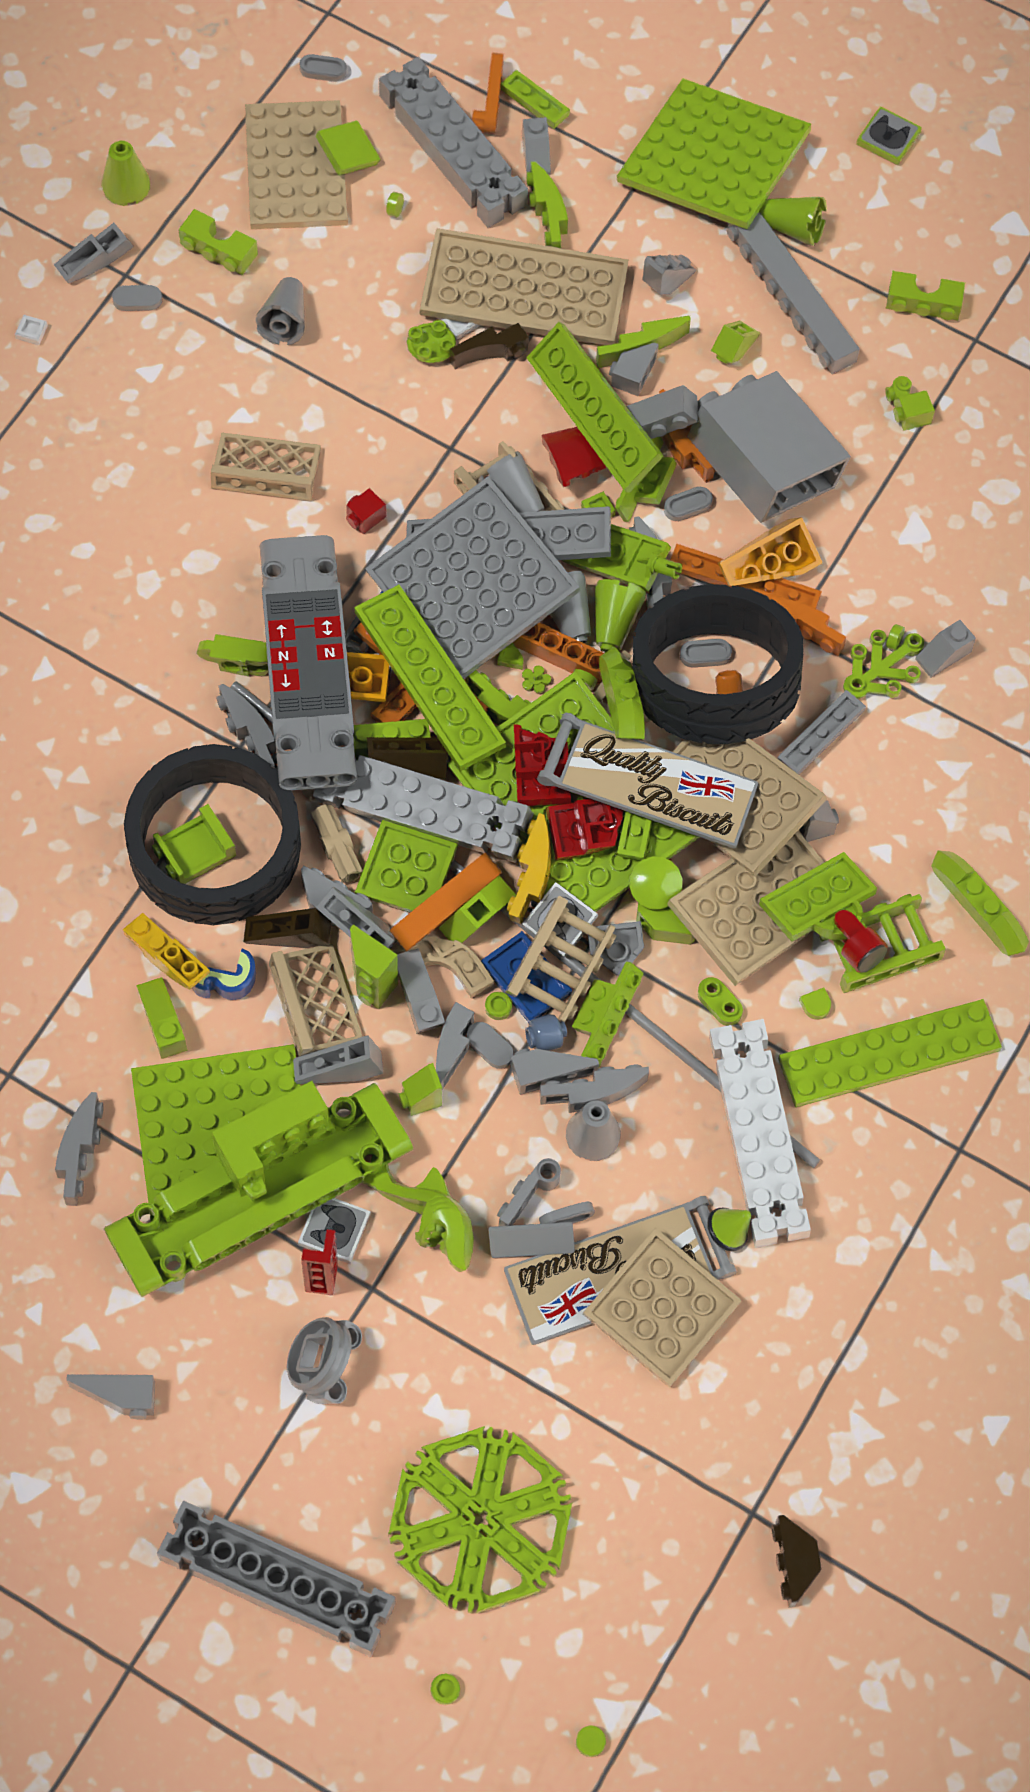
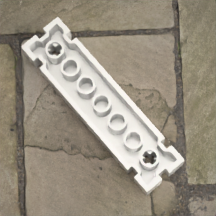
M764 1019L742 1023V1030L737 1031L732 1030V1025L710 1029L709 1039L714 1059L721 1058L716 1062V1071L745 1205L751 1215H755V1219H751L750 1225L754 1246L758 1248L777 1244L778 1237L784 1235L787 1236L788 1242L810 1238L811 1228L807 1210H799V1206L803 1205L804 1197L771 1050L764 1051L768 1047V1036ZM744 1051V1054L746 1053V1057L741 1058L738 1052ZM773 1208H779V1211L782 1210L781 1216L776 1217L775 1212L771 1214Z

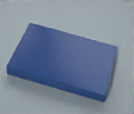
M523 931L481 960L503 993H505L532 943ZM531 969L527 977L531 980V984L562 1001L572 994V989L568 985L539 969L536 971ZM525 992L524 994L518 993L516 997L507 994L511 998L512 1004L528 1023L530 1020L541 1017L552 1009V1007Z

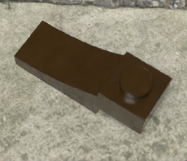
M519 323L499 333H496L494 328L490 327L450 348V363L454 369H457L471 362L484 359L505 358L509 361L513 358H519L528 351L529 336Z

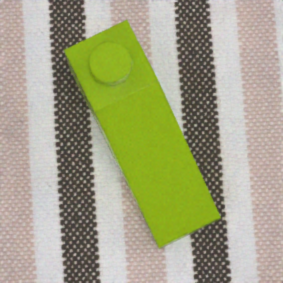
M160 977L136 985L161 1059L187 1051L185 1037L163 978Z

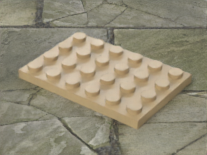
M341 100L245 104L250 229L348 226L345 174L338 176L315 137L319 130L342 124Z
M749 738L746 741L731 744H707L704 741L699 743L684 739L673 751L674 753L758 782L736 848L710 841L754 876L767 865L827 800L823 792Z
M797 831L756 876L730 858L671 898L667 904L733 985L736 986L811 933L809 932L791 942L759 906L760 898L823 864L824 861L801 833Z

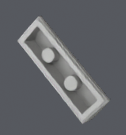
M573 1222L489 1227L492 1258L569 1254L575 1251Z

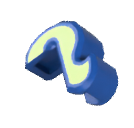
M242 948L236 973L207 967L210 973L192 989L196 995L203 998H210V991L215 990L224 999H242L250 993L256 980L254 958L249 951Z

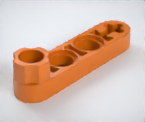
M492 52L485 111L473 110L472 121L484 133L496 134L504 53Z

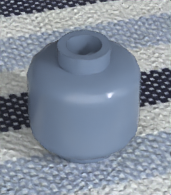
M551 1014L530 1020L529 1026L525 1028V1035L531 1049L551 1051L562 1047L564 1037H567V1029L563 1021L559 1022L558 1018Z

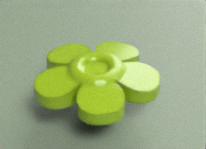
M535 666L533 672L530 669H525L522 672V678L525 679L522 687L527 691L531 690L534 686L535 693H542L545 690L544 685L551 683V676L544 674L542 666Z

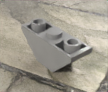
M682 254L647 256L644 260L642 280L660 295L671 294L689 279L697 269L691 265V260Z
M304 865L301 868V878L309 909L316 908L332 887H335L373 913L372 903L364 894L351 892L345 884L338 880L333 882L316 868L310 869Z

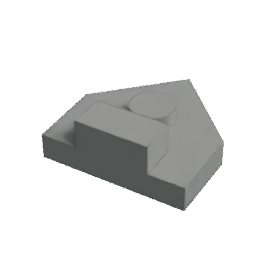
M641 921L611 924L616 927L613 932L616 938L610 949L604 948L600 957L604 959L602 965L618 977L625 962L633 963L644 949ZM602 925V926H595V927H597V928H599L600 930H602V931L605 932L606 928H607L609 925ZM588 935L590 955H592L599 941Z

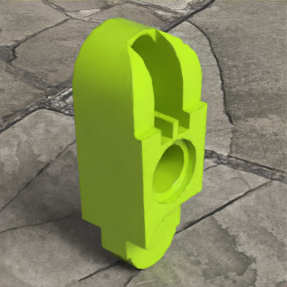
M215 634L214 641L203 640L199 642L197 655L207 661L218 663L220 671L248 677L249 675L264 676L268 673L266 642Z

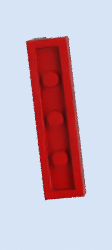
M327 1229L323 1251L303 1249L301 1262L305 1292L333 1296L338 1268L335 1230Z

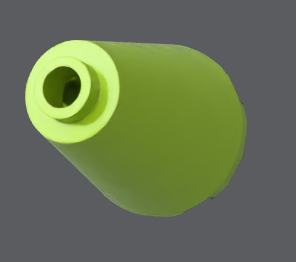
M122 140L114 142L109 147L101 183L106 198L112 203L121 206H128V203L131 202L136 204L141 202L150 190L149 175L134 148L129 142Z
M820 196L767 199L759 212L772 229L807 245L815 246L814 243L819 242L824 230L826 220L822 219V211L827 212V204L825 198Z
M602 579L597 582L595 587L596 645L601 647L600 651L605 653L612 647L618 650L622 649L646 598V591L642 587L629 582L628 586L619 585L620 580Z

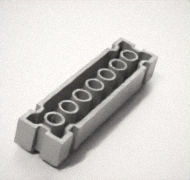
M419 56L405 63L402 72L398 73L394 69L379 78V97L389 109L395 107V116L471 208L477 206V216L487 228L502 221L505 212L509 211L512 215L528 206V187L518 175L511 177L512 168L435 76L429 77V68Z
M359 755L358 761L355 758L357 781L354 784L344 787L317 788L314 791L313 797L322 804L333 805V807L340 809L341 803H343L342 805L351 813L377 821H389L482 853H487L488 849L491 848L496 857L517 863V855L523 844L519 838L520 831L527 833L534 814L527 805L508 800L507 805L504 806L497 796ZM500 823L502 825L501 829L496 828L497 831H494V825Z
M184 1500L182 1501L173 1520L174 1527L177 1530L174 1535L167 1532L157 1552L160 1561L181 1570L183 1564L189 1566L192 1576L338 1643L343 1636L349 1639L351 1649L372 1657L381 1637V1630L377 1626L379 1622L387 1624L396 1604L395 1596L375 1587L370 1594L364 1591V1583L217 1515H214L212 1521L206 1519L204 1509ZM201 1537L203 1545L193 1547L192 1540L198 1541ZM357 1610H361L363 1618H357L356 1621L352 1620L350 1613H356Z

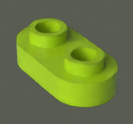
M709 977L702 980L697 992L701 1003L722 1025L733 1026L737 1024L743 1013V1007L739 1000L719 979ZM714 987L716 992L710 993L707 988ZM730 1006L734 1011L729 1013L725 1010V1007Z

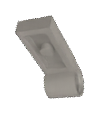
M551 1158L542 1159L525 1181L519 1180L512 1192L515 1196L510 1203L505 1202L497 1214L499 1217L498 1226L513 1225L538 1187L542 1190L550 1191L558 1186L561 1168L557 1161ZM550 1170L555 1176L551 1179H545L540 1173Z

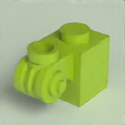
M899 376L893 380L890 387L885 388L888 402L893 401L895 405L893 412L896 422H900L903 431L931 424L935 410L927 390L910 394L911 380L908 377Z

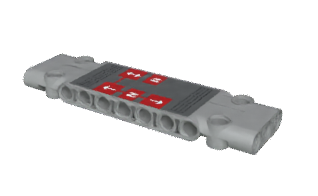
M327 535L266 539L260 544L263 582L262 598L279 786L284 790L350 786L357 781L353 738L354 725L341 589L337 576L334 539Z

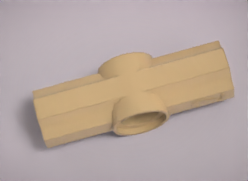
M324 804L317 807L316 810L311 812V816L321 836V844L327 858L332 860L342 883L356 881L363 871L353 851V843L347 829L342 827L333 805Z

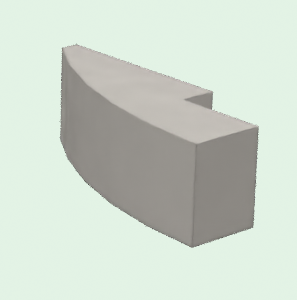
M113 222L96 237L90 234L53 265L69 284L106 267L134 246L122 230Z
M455 1002L447 1016L437 1048L436 1072L442 1090L469 1050L470 1039L466 1038L465 1035L468 1028L474 1023V1012Z

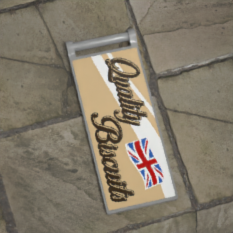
M564 713L560 720L561 727L544 770L540 771L537 778L540 784L556 786L710 841L736 848L758 786L757 781L637 739L616 738L614 731L582 721L571 713ZM579 729L562 775L557 777L554 775V771L570 730Z
M700 1196L685 1204L574 1242V1253L537 1255L504 1267L505 1276L531 1344L536 1345L593 1325L583 1315V1312L654 1228L658 1229L717 1280L735 1275L737 1273L734 1264L730 1263L726 1251L720 1248L709 1234L707 1220L710 1211L708 1209L709 1202L707 1197ZM697 1210L719 1263L720 1269L713 1271L691 1217V1211Z

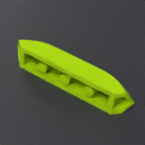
M612 647L600 656L599 668L615 736L620 739L643 740L645 739L644 714L634 671L630 661L617 648Z
M938 850L931 867L939 880L1003 954L1011 956L1025 952L1029 940L1009 909L963 858L951 851Z

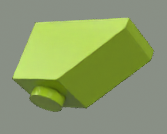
M741 320L724 324L711 351L717 354L716 358L723 363L737 362L752 346L761 332Z
M433 1063L426 1065L402 1082V1092L398 1093L403 1109L408 1108L411 1116L442 1106V1086Z

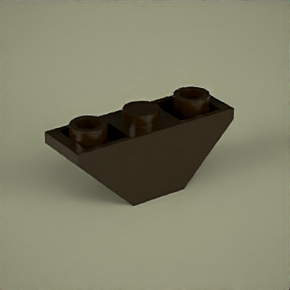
M778 1515L775 1524L772 1525V1537L774 1542L779 1543L780 1553L776 1554L778 1571H783L785 1581L781 1582V1595L783 1600L788 1601V1607L793 1608L822 1570L818 1543L814 1537L785 1515Z

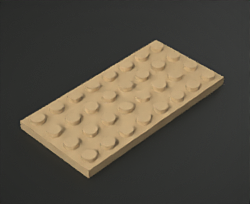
M436 228L419 315L503 329L519 323L525 332L545 336L558 322H561L577 341L600 345L615 344L629 259Z

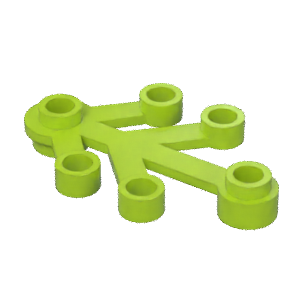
M874 630L870 636V643L872 645L871 668L862 675L863 660L866 657L867 648L862 644H855L851 650V658L853 659L852 675L848 676L844 681V692L848 690L857 699L864 697L867 693L884 694L891 698L899 696L902 686L897 680L916 683L920 678L921 671L914 665L908 666L906 669L891 667L907 655L917 656L924 647L922 636L917 633L908 634L904 639L903 645L882 660V646L885 643L886 634L882 630ZM879 636L882 638V640L877 641L874 639V637ZM910 641H917L918 644L914 645ZM856 650H859V651H861L863 654H862V655H857V654L855 653V651H856ZM914 672L917 676L911 677L908 673ZM876 678L897 679L890 680L887 684L872 683ZM857 683L860 684L861 687L856 688L852 684ZM894 686L897 688V691H891L889 687Z

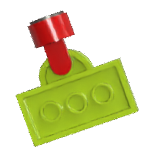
M845 852L840 853L760 898L759 906L791 942L812 930L824 938L841 940L844 943L841 955L856 972L871 970L882 961L887 953L888 945L873 928H865L861 923L863 910L860 903L874 896L877 887Z

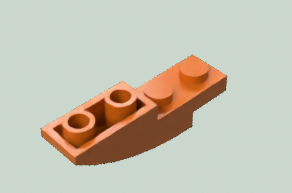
M664 389L660 390V391H659V394L662 393V392H665V390H664ZM692 424L686 428L677 429L663 436L665 443L682 470L691 465L705 483L714 477L715 469L687 437Z
M768 596L770 600L773 599L787 609L796 620L804 639L812 640L820 645L824 651L839 656L844 649L846 636L828 626L829 615L794 600Z

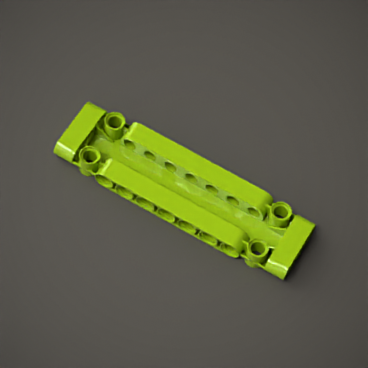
M372 1083L349 1097H339L334 1100L331 1107L328 1108L329 1128H327L323 1135L317 1138L310 1137L302 1141V1144L295 1150H285L277 1154V1157L270 1163L262 1164L264 1166L267 1193L259 1198L251 1200L248 1195L240 1197L219 1160L163 1190L154 1198V1202L139 1204L132 1214L104 1227L111 1245L139 1295L144 1297L170 1282L181 1281L192 1270L200 1271L354 1188L364 1180V1176L379 1173L383 1166L412 1151L413 1145L377 1084ZM341 1109H347L351 1113L346 1117L338 1116L337 1112ZM372 1154L377 1156L378 1160L374 1163H368L364 1158ZM146 1214L154 1216L153 1221L150 1223L140 1222L141 1217ZM172 1261H177L181 1264L180 1268L175 1271H170L166 1267Z

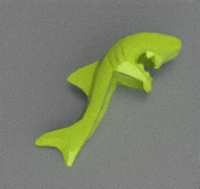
M372 1155L370 1163L376 1162L378 1157ZM388 1164L383 1166L379 1173L364 1176L365 1178L361 1183L378 1191L383 1197L422 1215L419 1232H415V1240L420 1246L427 1248L436 1247V1245L440 1244L439 1249L447 1256L449 1264L457 1272H463L469 1267L474 1243L471 1220L461 1204L450 1196L445 1180L437 1168L433 1167L424 1181L415 1187H409L397 1182L389 1172Z

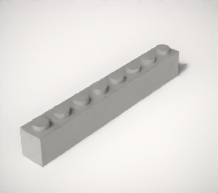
M758 212L748 229L728 223V237L731 241L736 242L743 258L749 260L755 274L763 279L768 292L779 301L781 310L792 319L794 328L805 337L808 347L814 349L821 365L824 368L827 367L830 373L834 374L856 363L860 348L760 212Z

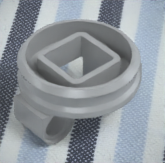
M320 1317L306 1324L297 1334L288 1353L287 1374L291 1384L296 1389L308 1394L307 1400L316 1404H339L345 1400L347 1386L340 1377L347 1366L351 1350L358 1348L361 1344L362 1332L360 1328L348 1320L334 1321L329 1317ZM319 1345H323L324 1348L319 1366L313 1367Z

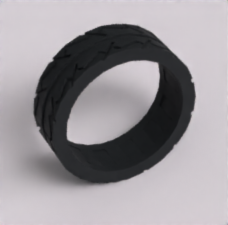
M720 584L689 587L687 590L681 589L666 595L654 603L652 608L649 607L639 619L634 631L636 636H633L632 668L644 714L661 729L664 728L666 732L682 739L699 743L703 741L707 744L743 742L748 738L754 739L769 733L782 723L780 721L786 720L794 710L800 695L797 694L798 690H801L803 636L796 620L787 609L773 599L770 600L768 596L752 589L733 585L732 587ZM727 634L758 644L776 659L781 668L768 681L755 688L730 694H708L690 690L676 684L663 675L654 664V660L667 647L680 640L697 635Z
M218 744L193 746L189 750L186 748L168 755L155 764L151 770H148L139 780L126 807L124 819L125 840L130 865L137 883L152 902H156V906L171 916L187 922L194 921L195 924L213 926L229 924L259 914L273 904L290 885L298 867L301 851L298 809L292 791L284 790L279 786L278 770L270 767V763L257 754L238 747L232 749V746ZM229 783L244 787L258 794L272 807L279 817L282 825L280 842L265 866L250 878L237 884L220 888H198L182 884L167 876L153 863L145 850L147 830L156 812L178 792L195 785Z

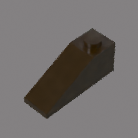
M367 737L366 743L369 758L437 779H446L448 752L438 738Z
M316 908L246 917L243 942L255 945L301 948L329 945L331 920Z

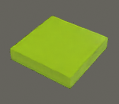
M358 120L319 130L315 136L338 176L378 165L381 160Z

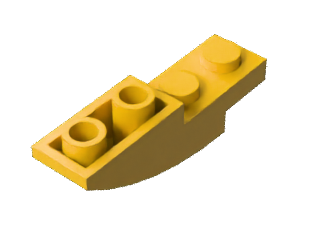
M541 813L538 814L536 820L533 819L527 831V834L530 835L526 844L521 845L517 855V859H520L521 868L527 871H522L517 882L519 890L516 897L512 896L510 898L507 911H509L511 921L522 924L531 900L539 903L543 899L550 875V834L545 816Z
M141 913L122 929L125 936L142 950L143 955L153 965L181 986L191 990L210 973V970L175 938L172 940L144 913Z

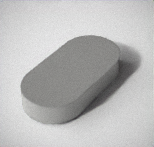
M308 54L303 56L299 63L301 74L309 79L339 82L347 75V65L341 58Z
M124 285L114 290L112 299L114 306L121 311H150L160 307L162 304V293L154 285Z
M694 487L670 496L665 501L664 514L672 521H682L704 513L712 505V493L705 487Z
M724 639L688 641L681 647L680 659L684 665L691 668L721 666L730 660L732 648Z
M476 1022L468 1028L467 1038L470 1039L469 1046L490 1066L496 1069H503L510 1065L511 1056H513L512 1046L489 1024Z
M586 1201L542 1215L539 1221L540 1224L577 1223L592 1217L595 1210L592 1202Z

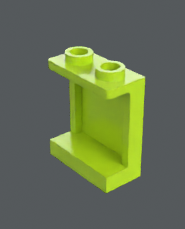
M209 804L199 808L200 816L161 837L158 832L153 834L154 844L151 846L158 859L163 858L166 862L165 870L169 877L176 879L182 884L194 880L236 856L233 841Z

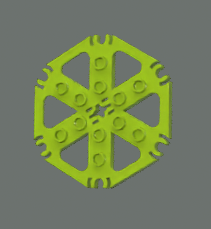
M485 1426L421 1447V1450L425 1451L429 1457L426 1458L423 1452L417 1450L415 1456L421 1460L419 1466H413L408 1461L406 1462V1469L413 1475L406 1473L402 1468L388 1536L393 1533H401V1535L392 1536L389 1541L390 1544L400 1542L403 1545V1549L395 1552L394 1556L395 1559L408 1556L404 1560L397 1561L404 1570L447 1608L451 1596L454 1597L452 1602L453 1610H457V1605L461 1600L467 1601L469 1604L468 1613L470 1614L474 1610V1602L478 1601V1609L476 1611V1614L540 1593L541 1590L533 1584L534 1581H536L540 1588L545 1589L547 1583L541 1579V1574L548 1572L551 1576H556L555 1568L548 1565L549 1563L560 1570L572 1503L560 1505L568 1503L571 1500V1495L560 1496L557 1490L566 1486L565 1480L553 1483L554 1480L563 1478L559 1471L514 1432H512L510 1443H507L508 1430L505 1429L503 1437L495 1439L492 1436L493 1427H489L487 1438H483ZM467 1446L477 1448L479 1456L472 1490L440 1463L442 1455ZM519 1455L540 1473L542 1478L540 1483L500 1496L506 1464L510 1456ZM416 1487L424 1489L450 1512L412 1526L406 1524L404 1520L409 1493ZM471 1511L478 1515L486 1513V1522L491 1528L482 1523L478 1526L475 1525V1516ZM543 1514H552L555 1516L557 1524L551 1550L542 1553L511 1525ZM461 1542L453 1582L450 1585H440L419 1566V1559L422 1555ZM490 1548L520 1574L522 1582L518 1587L495 1595H487L483 1592L482 1584Z

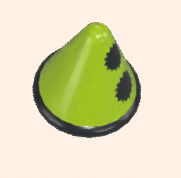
M725 1207L714 1209L707 1220V1227L712 1240L726 1251L732 1252L742 1249L748 1239L751 1213L748 1210Z

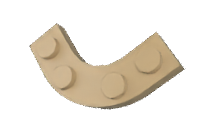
M426 936L408 950L411 951L419 948L425 967L428 965H439L449 969L459 979L470 998L494 985V980L477 955L459 941L438 938V936ZM402 946L393 950L396 954L407 952Z

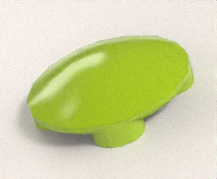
M442 320L414 326L408 331V350L413 357L422 362L437 363L450 357V348L456 346L454 334L446 327L445 322Z
M651 856L641 860L633 868L629 876V888L633 898L647 909L660 910L668 907V901L682 890V876L678 867L664 857Z

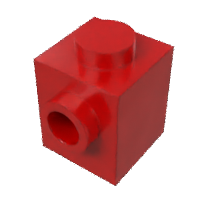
M370 488L359 496H353L346 505L347 522L353 529L357 528L362 534H365L386 518V504Z

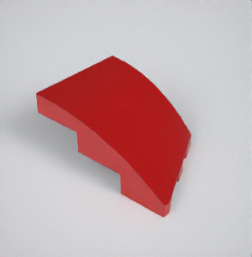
M578 427L541 435L542 443L549 452L550 462L556 469L557 479L563 487L569 486L570 480L575 477L584 479L592 473L606 468V465Z
M514 724L517 803L527 806L571 804L570 791L556 786H545L537 780L540 771L544 770L556 738H551L541 732L535 734L522 729L521 725ZM567 741L554 771V775L557 777H561L569 757Z
M593 799L576 800L571 804L548 806L546 812L555 859L562 860L579 857L614 847L624 810Z

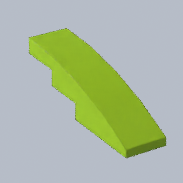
M690 315L642 322L641 331L620 334L619 343L598 346L596 352L597 367L611 366L613 361L618 362L622 353L651 343L659 344L658 350L669 346L689 333Z

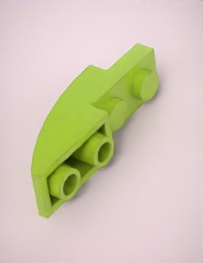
M534 161L531 162L530 172H526L527 187H532V192H529L530 207L535 208V216H541L542 226H547V232H544L545 246L561 248V235L567 234L568 231L566 207L551 177Z
M475 670L466 677V684L477 698L488 706L486 713L491 721L497 725H501L531 703L526 699L523 700L518 694L510 701L508 695L502 689H496L491 684L489 677L483 672L479 673Z

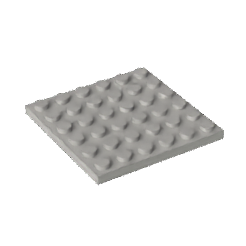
M489 476L365 568L382 592L400 584L463 679L581 591L577 583Z

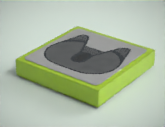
M880 106L858 137L856 144L899 165L921 133L922 127Z

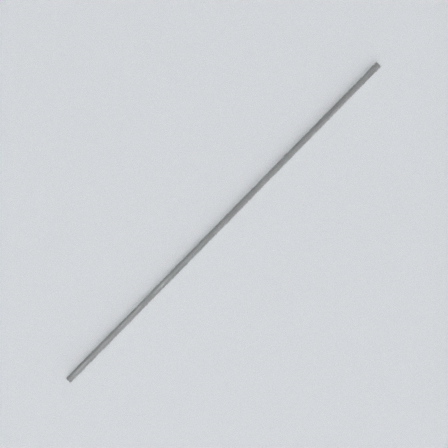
M234 682L230 688L244 697L263 717L273 724L272 710L240 683ZM453 859L450 870L457 875L465 868ZM507 904L500 911L510 919ZM514 922L526 933H528L531 937H535V934H533L531 931L525 928L522 924ZM544 945L548 951L581 977L585 969L584 965L569 955L563 957L552 947ZM591 973L587 981L591 982L592 985L594 979H601ZM629 1004V1008L625 1012L627 1016L721 1092L718 1076L634 1006ZM790 1135L793 1152L811 1167L815 1168L820 1159Z

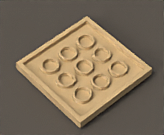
M654 1228L587 1307L583 1315L670 1388L742 1300L658 1229Z

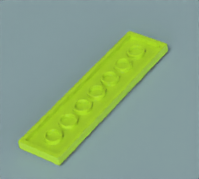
M558 322L526 358L623 490L630 493L664 456L563 323Z
M400 584L354 607L355 614L460 771L506 747L505 740Z
M981 999L779 1055L778 1060L796 1108L1001 1051L1002 1046L985 1001Z

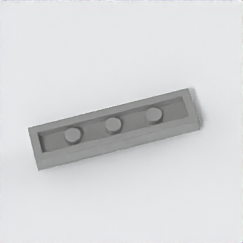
M846 690L777 759L797 774H800L865 711L866 705Z

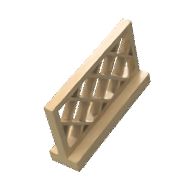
M221 432L215 462L212 464L210 472L211 488L311 501L321 445ZM225 442H234L239 446L229 451L225 446ZM257 445L262 446L264 450L254 454L249 448ZM281 448L286 449L289 453L279 457L274 451ZM244 451L249 458L239 462L235 456ZM303 452L314 453L311 458L305 461L299 454ZM269 454L274 461L264 465L260 459ZM295 458L299 464L292 468H289L284 463ZM228 459L234 463L232 467L220 465ZM254 462L259 467L258 470L245 468ZM280 466L285 472L277 473L270 470ZM305 469L309 473V477L296 475L295 473Z
M332 943L285 954L282 951L271 954L269 967L298 1057L363 1037ZM328 953L331 962L327 968L313 961L316 955ZM298 959L307 965L300 974L291 969L289 961ZM310 966L323 973L318 983L304 976ZM326 975L337 980L338 987L335 992L321 985ZM301 981L314 988L309 998L298 992L297 987ZM317 990L331 997L326 1007L312 1000ZM334 999L345 1005L346 1011L343 1016L329 1009ZM308 1005L322 1012L317 1022L306 1017L305 1010ZM325 1014L339 1021L334 1031L320 1024ZM342 1023L353 1029L354 1037L344 1038L337 1034ZM316 1029L330 1036L327 1043L315 1045L313 1034Z

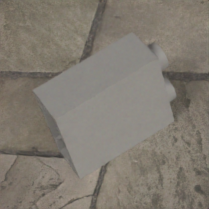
M778 371L759 379L752 374L747 375L739 380L730 392L721 396L716 391L705 394L697 401L698 422L692 424L687 436L760 523L834 489L851 457Z

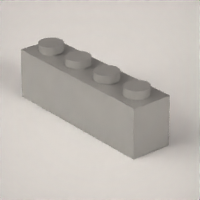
M684 385L626 406L650 439L664 436L669 432L686 428L688 425L698 422L697 395Z

